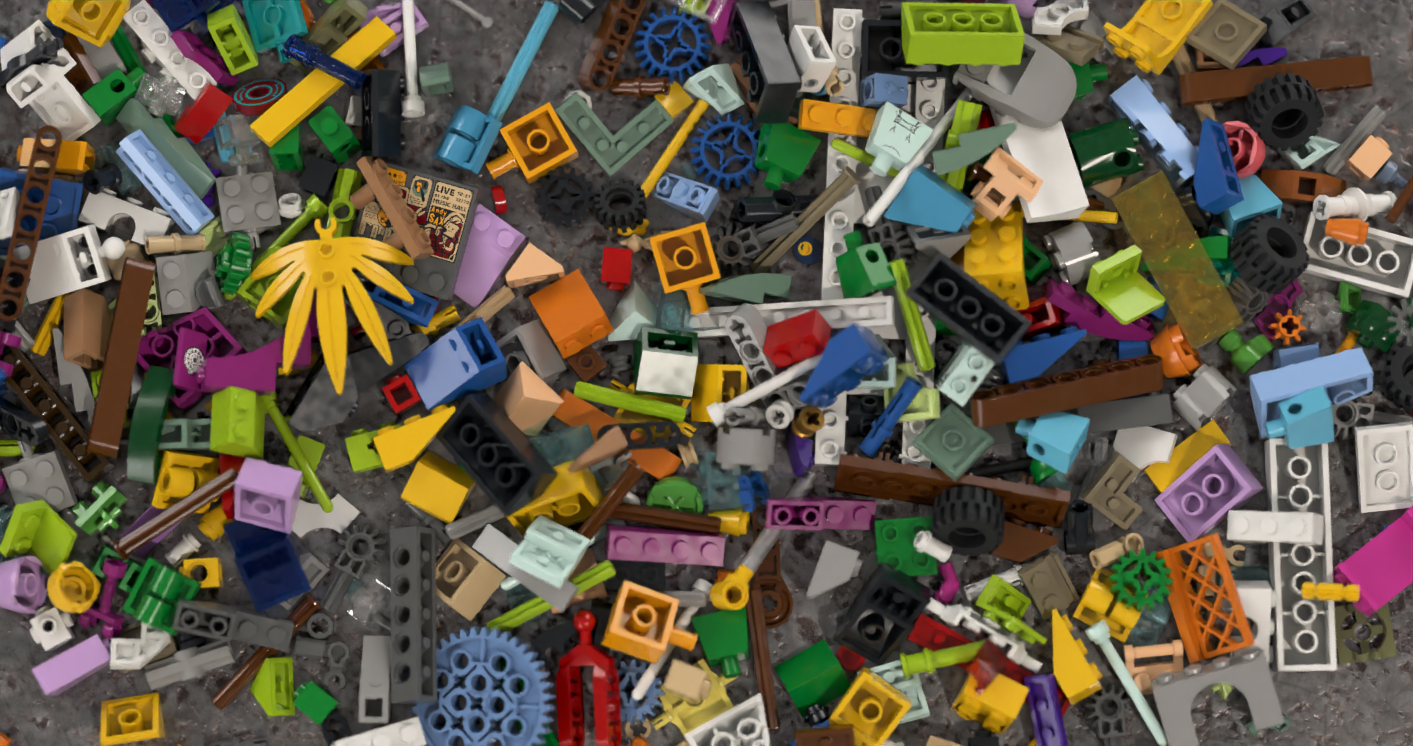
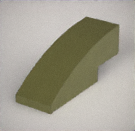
M335 0L290 53L292 61L289 62L308 76L347 42V36L366 20L368 7L359 0Z

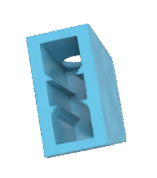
M1256 175L1239 178L1244 200L1220 213L1230 238L1238 235L1257 216L1267 215L1269 217L1272 215L1280 220L1283 203Z
M1318 386L1281 401L1278 404L1279 419L1264 423L1268 439L1284 436L1288 447L1291 449L1334 441L1332 406L1323 386Z
M1059 411L1041 415L1036 422L1029 419L1019 420L1016 433L1029 438L1026 451L1029 456L1067 474L1086 441L1090 419Z

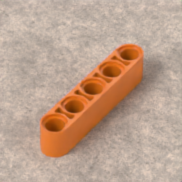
M562 388L558 396L564 402L552 417L590 440L596 442L598 431L605 425L623 424L583 399L575 397L573 393ZM621 429L626 439L627 429ZM634 430L630 435L631 441L637 445H641L647 440L646 437ZM666 449L631 450L630 452L633 455L627 459L630 464L640 465V470L659 481L666 477H673L682 462V459ZM621 451L616 455L620 457L628 451Z

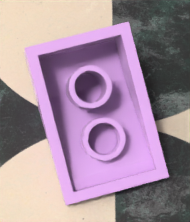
M480 203L477 206L454 289V294L474 309L482 304L527 243V239L523 234Z
M1218 444L1210 449L1155 498L1154 501L1185 540L1191 542L1199 539L1228 518L1229 510L1237 511L1263 489V486L1229 444Z

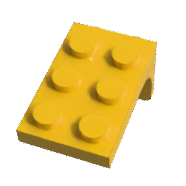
M1146 0L1123 28L1119 29L1106 22L1103 26L1107 34L1106 39L1113 45V52L1120 58L1126 60L1128 57L1135 61V65L1146 73L1152 71L1160 75L1187 40L1186 36L1213 6L1212 0Z
M1010 203L1012 207L1002 219L997 216L992 222L974 209L973 213L977 216L968 227L971 239L964 245V271L1016 311L1027 309L1029 307V298L1024 270L1023 209L1021 203Z

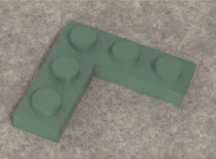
M577 92L573 93L554 110L608 176L616 172L674 122L673 118L657 99L651 101L613 135Z

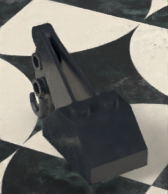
M355 274L359 281H367L365 276ZM343 286L344 303L354 311L346 287ZM372 301L388 339L393 365H389L374 344L347 352L343 394L338 395L322 351L283 414V417L289 424L303 432L344 422L346 417L351 418L359 405L356 402L359 397L358 394L427 349L429 346L428 337L422 332H411L409 324L404 318L383 305Z

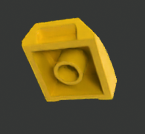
M51 0L48 2L46 16L54 25L102 48L113 37L120 26L123 16L130 9L131 0Z
M864 667L828 720L830 726L853 724L856 746H882L912 706V703L902 691H899L874 671Z

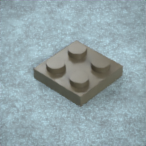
M1218 0L1186 36V42L1233 70L1266 33L1267 24L1227 0Z

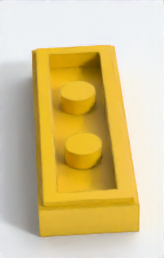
M1211 420L1174 447L1169 463L1157 462L1151 464L1143 471L1161 494L1215 445L1229 444L1230 441L1216 422Z

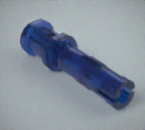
M292 34L283 47L285 58H294L302 62L307 69L317 68L352 86L356 90L361 87V84L358 82H365L366 74L323 53L319 45H310L302 41L297 34Z

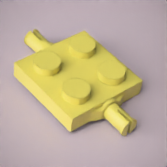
M701 659L692 666L706 671L710 677L709 680L713 685L707 700L701 699L700 705L667 693L663 684L659 689L663 690L665 695L659 696L662 701L664 712L650 720L653 725L663 719V721L654 726L656 731L671 721L679 727L683 735L734 708L726 694L725 685L738 677L725 679L723 673L718 676L710 670L704 659Z

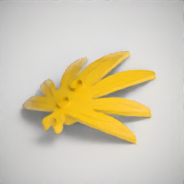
M331 218V226L328 229H322L320 219H316L314 225L320 240H308L288 245L271 254L252 272L251 279L254 281L289 266L269 286L257 307L255 316L259 319L287 293L299 277L305 274L293 300L287 321L283 349V371L285 375L290 373L307 326L314 290L317 289V318L321 345L338 395H342L347 360V322L342 291L343 286L346 287L353 309L368 337L389 365H393L391 350L379 315L368 293L352 270L357 269L380 288L410 304H414L411 294L392 274L363 256L400 265H414V261L410 256L397 248L377 240L362 237L334 238L338 231L335 218Z

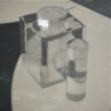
M229 115L215 124L221 151L236 150L235 155L229 156L230 166L263 163V154L261 152L253 153L251 148L262 142L250 128V125L259 116Z

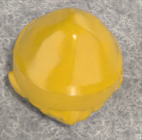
M73 561L69 564L61 563L52 572L47 584L48 595L52 603L58 609L67 613H83L87 611L96 600L101 587V583L95 574L91 573L79 561Z

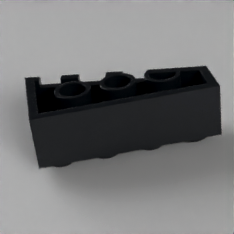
M737 1L730 19V26L737 54H742L741 70L743 77H749L750 90L747 92L749 103L755 102L757 109L753 113L754 123H787L796 95L801 90L802 78L797 73L793 55L789 53L786 46L785 35L778 26L777 15L772 11L769 1Z

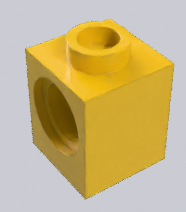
M221 558L183 560L184 566L179 567V572L194 579V570L197 567L204 566L207 569V577L204 581L200 582L202 583L200 589L223 588Z

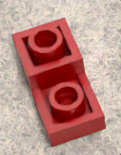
M207 82L193 105H187L173 129L198 144L217 123L233 98Z

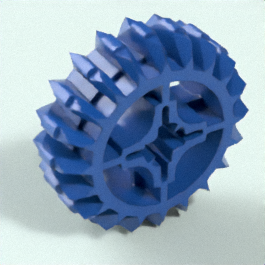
M672 7L671 15L667 16L666 10L663 8L660 9L661 18L659 19L656 14H650L652 24L645 20L642 21V26L647 31L637 30L636 36L643 40L635 41L634 47L643 50L636 52L635 56L636 59L645 58L640 63L641 69L651 66L647 72L649 77L658 72L657 78H663L664 75L669 76L668 81H670V84L674 83V76H679L680 83H684L685 73L689 77L695 75L693 67L698 71L704 69L699 60L708 62L709 56L703 52L710 51L711 45L702 42L710 39L709 33L700 34L705 29L704 23L694 25L698 20L697 15L691 16L688 20L686 19L688 15L686 9L682 11L681 16H677V8ZM676 25L672 32L667 35L654 34L664 26ZM684 28L693 35L696 41V50L690 48V45L681 39ZM677 35V47H681L674 48L668 57V45L664 46V44H671ZM649 42L656 44V47L664 52L661 64L652 57L649 51ZM677 57H691L688 62L681 66L669 67Z
M728 113L727 122H722V117L718 114L716 115V125L707 119L705 124L708 130L698 127L697 132L702 138L692 137V142L699 147L690 148V154L699 156L693 158L691 164L702 165L696 170V174L702 175L706 172L707 174L704 177L706 184L714 178L715 189H718L720 181L725 182L724 188L726 191L730 190V182H735L736 189H741V179L747 185L751 184L752 181L748 175L749 173L755 177L760 175L758 169L755 168V158L759 139L756 140L755 138L760 135L761 130L758 128L750 132L753 126L751 120L745 126L741 125L743 122L742 115L738 116L737 122H732V114ZM721 131H731L725 141H709L712 136ZM739 134H742L749 141L752 155L746 154V151L738 147ZM733 140L732 147L735 156L731 155L730 158L726 159L725 164H723L724 151H722L721 149H726V146H730L731 141ZM705 149L711 150V153L719 157L720 162L717 170L712 168L707 162L704 153ZM732 163H748L739 172L726 174L729 165Z

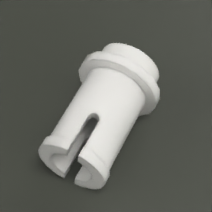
M920 531L914 539L913 545L917 547L918 552L924 551L942 563L946 562L951 555L952 546H948L934 538L930 531Z
M191 532L188 535H182L183 539L164 555L175 568H178L183 563V560H186L192 553L200 551L199 547L202 543Z

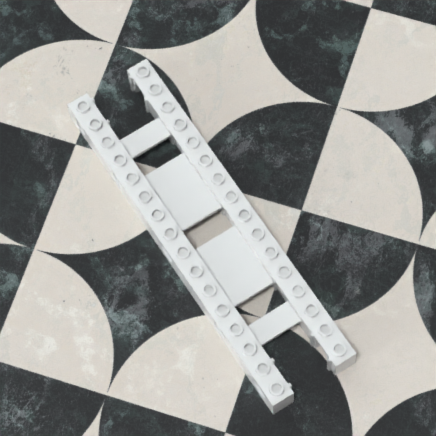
M834 8L831 51L837 62L838 76L844 84V90L837 96L829 95L830 103L860 107L861 29H863V20H865V18H862V10ZM945 79L915 81V84H908L907 105L899 109L905 113H912L915 119L934 129L944 116ZM827 133L825 189L844 172L843 167L845 166L851 168L859 176L861 183L859 185L855 184L824 214L821 300L844 299L836 257L848 252L843 236L853 232V224H865L863 218L870 211L865 190L872 186H880L882 193H884L895 179L888 174L884 177L879 176L871 171V166L831 147L832 140L838 138L866 151L865 147L868 139ZM943 136L921 163L934 174H936L932 152L943 149ZM894 198V199L892 200V202L888 205L887 209H889V207L891 206V204L893 203V201L895 200V198ZM891 220L892 222L901 223L902 226H912V225H915V224H910V223H905V222H900V221ZM914 244L911 246V249H916L918 253L912 255L911 259L916 264L914 266L907 265L911 284L914 283L932 261L931 258L918 250ZM890 253L891 260L894 259L896 253ZM894 286L871 296L894 297L895 326L867 329L872 330L875 336L880 334L882 339L905 340V363H912L914 365L915 374L923 385L928 388H934V368L928 371L919 370ZM918 305L935 361V317ZM844 329L831 330L830 339ZM853 389L848 392L845 390L837 396L838 400L833 405L827 408H819L824 414L825 423L820 430L815 432L814 466L838 467L840 454L847 455V452H844L845 423L848 422L849 417L846 416V395L884 396V389ZM932 419L898 423V426H901V430H903L902 451L897 457V461H900V464L913 463L919 467L930 469L931 461L913 447L912 442L932 422Z

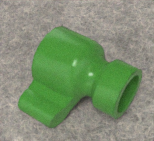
M1235 328L1218 343L1224 351L1231 353V362L1243 375L1249 372L1275 347L1264 334L1248 342H1243L1242 336Z

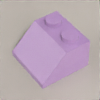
M246 457L235 482V520L290 534L302 491V472L290 467H282L263 460Z

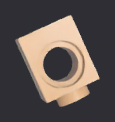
M1370 135L1344 166L1366 183L1393 153L1388 150L1390 147L1382 138L1378 136L1374 138Z

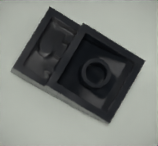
M882 561L847 610L833 636V641L878 666L882 665L914 629V620L931 602L930 588Z

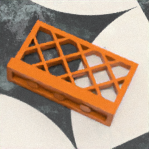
M1218 533L1156 553L1155 559L1157 561L1162 558L1166 560L1163 568H1171L1172 570L1171 574L1166 577L1173 579L1172 586L1166 587L1171 591L1168 600L1190 664L1255 644ZM1207 542H1211L1214 551L1212 560L1202 554L1204 545ZM1182 550L1193 556L1189 567L1184 564L1180 552ZM1199 560L1209 566L1205 577L1195 571ZM1215 570L1222 575L1223 583L1221 587L1211 582ZM1192 577L1202 583L1199 594L1193 591L1191 585ZM1208 588L1218 593L1214 605L1204 599ZM1224 598L1231 602L1233 608L1231 615L1220 609ZM1201 605L1212 611L1208 622L1202 618L1200 612ZM1217 615L1227 621L1224 633L1213 626ZM1233 626L1240 630L1243 642L1238 643L1229 637ZM1210 633L1221 639L1217 650L1212 648L1209 639Z

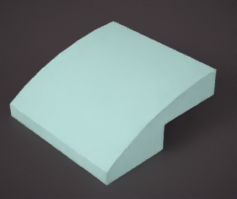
M539 515L526 530L524 540L511 554L509 563L560 589L581 560L591 540Z
M900 660L869 669L899 691H902L911 700L912 706L898 725L930 716L919 675L913 674L910 675L909 679H904Z

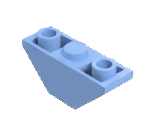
M665 172L658 181L652 197L696 220L705 221V223H707L720 200L718 190L714 187Z

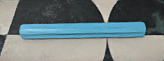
M550 1L544 2L486 116L495 118L500 122L502 121L558 12L556 4Z

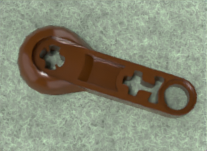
M760 505L753 512V544L759 537L757 530L763 531L765 526H762L757 521V515L759 512L766 510L767 505ZM779 538L774 544L775 548L770 550V553L767 554L754 573L755 576L750 585V588H760L763 601H765L764 597L771 596L772 601L777 602V607H773L772 612H766V607H763L766 628L769 629L779 627L785 623L793 609L792 595L781 576Z

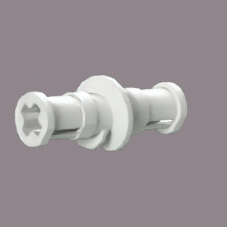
M1352 187L1346 189L1342 195L1337 197L1319 195L1314 199L1313 212L1318 220L1337 217L1342 219H1362V222H1365L1368 216L1381 214L1386 217L1397 199L1391 191H1384L1382 194L1374 195L1370 193L1365 194L1361 189Z

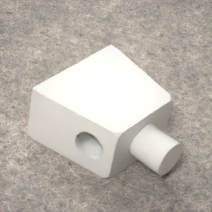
M794 25L787 48L789 53H792L794 66L802 78L801 90L796 95L798 98L802 96L803 92H819L837 62L820 27Z

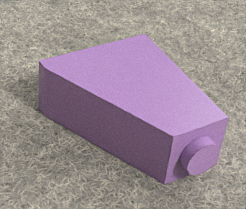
M96 634L32 669L45 694L58 696L110 664L111 640Z

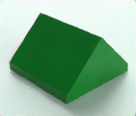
M824 639L774 667L802 718L807 716L806 710L815 704L824 706L844 695L851 686L840 663Z

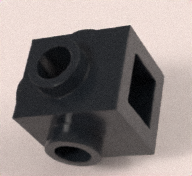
M849 395L847 436H867L873 427L872 422L874 419H879L885 410L884 397Z

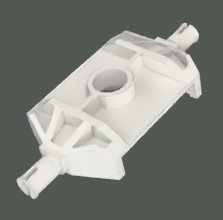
M930 597L931 602L926 608L939 615L949 626H957L962 619L964 621L962 626L975 634L982 631L989 635L987 641L1000 649L1007 646L1008 648L1003 655L1004 658L1015 664H1022L1037 674L1042 663L1027 655L1028 652L1025 651L1024 642H1020L1016 634L1008 632L995 622L976 613L970 607H962L960 604L954 606L947 605L945 607V605Z

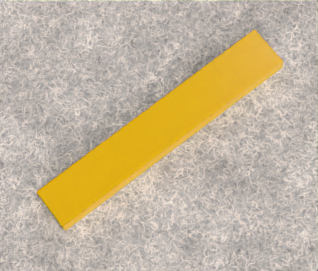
M376 16L250 125L251 131L271 148L397 39L396 33Z

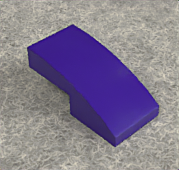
M1277 47L1249 51L1235 68H1243L1252 63L1255 66L1273 65L1283 60L1288 51L1286 48Z

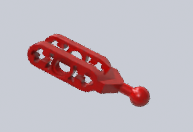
M581 610L576 613L573 620L574 627L580 634V645H577L559 659V670L556 675L560 746H584L583 685L580 666L594 665L593 696L597 746H620L622 742L618 671L615 668L614 658L596 645L591 644V630L596 625L595 615L591 611Z

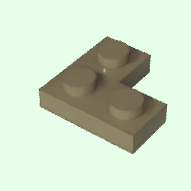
M1116 451L1081 497L1126 531L1144 509L1123 493L1141 470Z

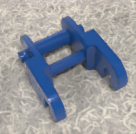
M752 470L750 476L741 475L738 479L740 486L738 493L741 503L749 504V506L744 508L745 511L751 512L755 509L754 492L757 497H764L759 502L761 505H766L767 499H770L767 483L763 482L761 473L758 470Z

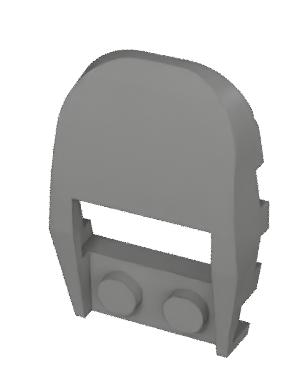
M1024 33L1023 46L1035 53L1011 96L984 84L994 65L982 64L973 66L961 64L954 74L952 83L955 85L958 82L964 84L972 90V97L994 108L995 113L1002 117L1006 115L1019 119L1021 124L1033 128H1048L1060 122L1076 94V77L1069 63L1053 50Z

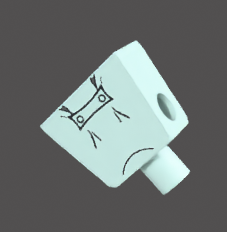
M887 101L877 111L865 147L867 153L876 157L870 167L871 171L883 177L886 176L890 167L900 171L929 138L933 129Z

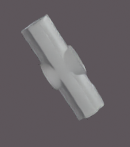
M218 640L199 648L195 646L174 653L173 657L144 666L151 690L180 680L185 682L207 674V671L234 663L235 658L230 642Z

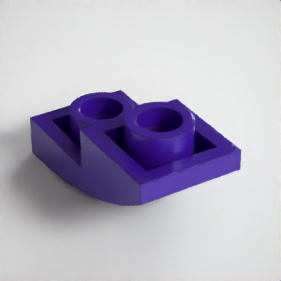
M796 409L795 416L801 413L802 410ZM790 422L787 428L789 459L794 474L801 476L807 468L812 467L815 452L811 451L813 440L795 436L791 430Z

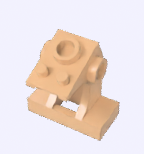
M998 146L984 165V168L993 176L987 182L979 181L970 192V195L973 196L972 201L978 204L975 210L992 222L997 216L1002 219L1012 207L1010 202L1017 194L1030 203L1038 193L1043 180Z

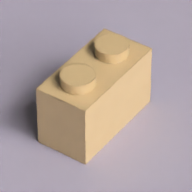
M674 659L664 688L667 693L700 705L701 699L707 700L713 684L709 680L710 677L706 671Z

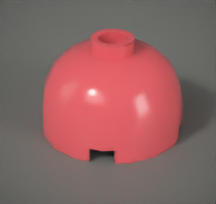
M1228 121L1223 125H1225L1238 179L1249 177L1262 166L1265 159L1266 145L1259 138L1258 132L1253 131L1252 126L1240 121Z

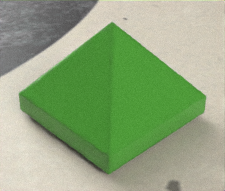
M1341 282L1335 304L1340 310L1353 315L1361 303V289L1346 282Z

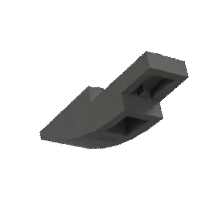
M179 600L173 629L227 642L233 639L288 652L295 621L266 615L267 612L245 607Z

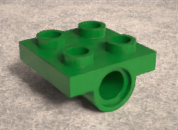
M932 516L874 521L877 565L879 566L883 561L909 577L937 575L936 558L924 551L918 552L917 547L913 545L914 539L920 531L931 532Z
M148 557L123 610L134 615L136 619L149 626L176 636L178 630H174L173 625L179 600L194 601L202 583Z

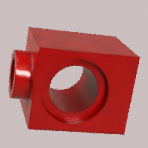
M604 247L601 285H606L607 290L623 291L624 287H630L633 259L632 249Z

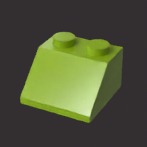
M232 386L213 394L210 450L263 460L265 403L255 391Z

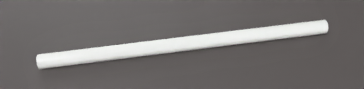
M965 88L933 129L929 138L908 164L903 167L863 218V222L867 226L872 227L905 185L914 170L920 166L952 125L958 100L970 102L973 98L971 96V89Z

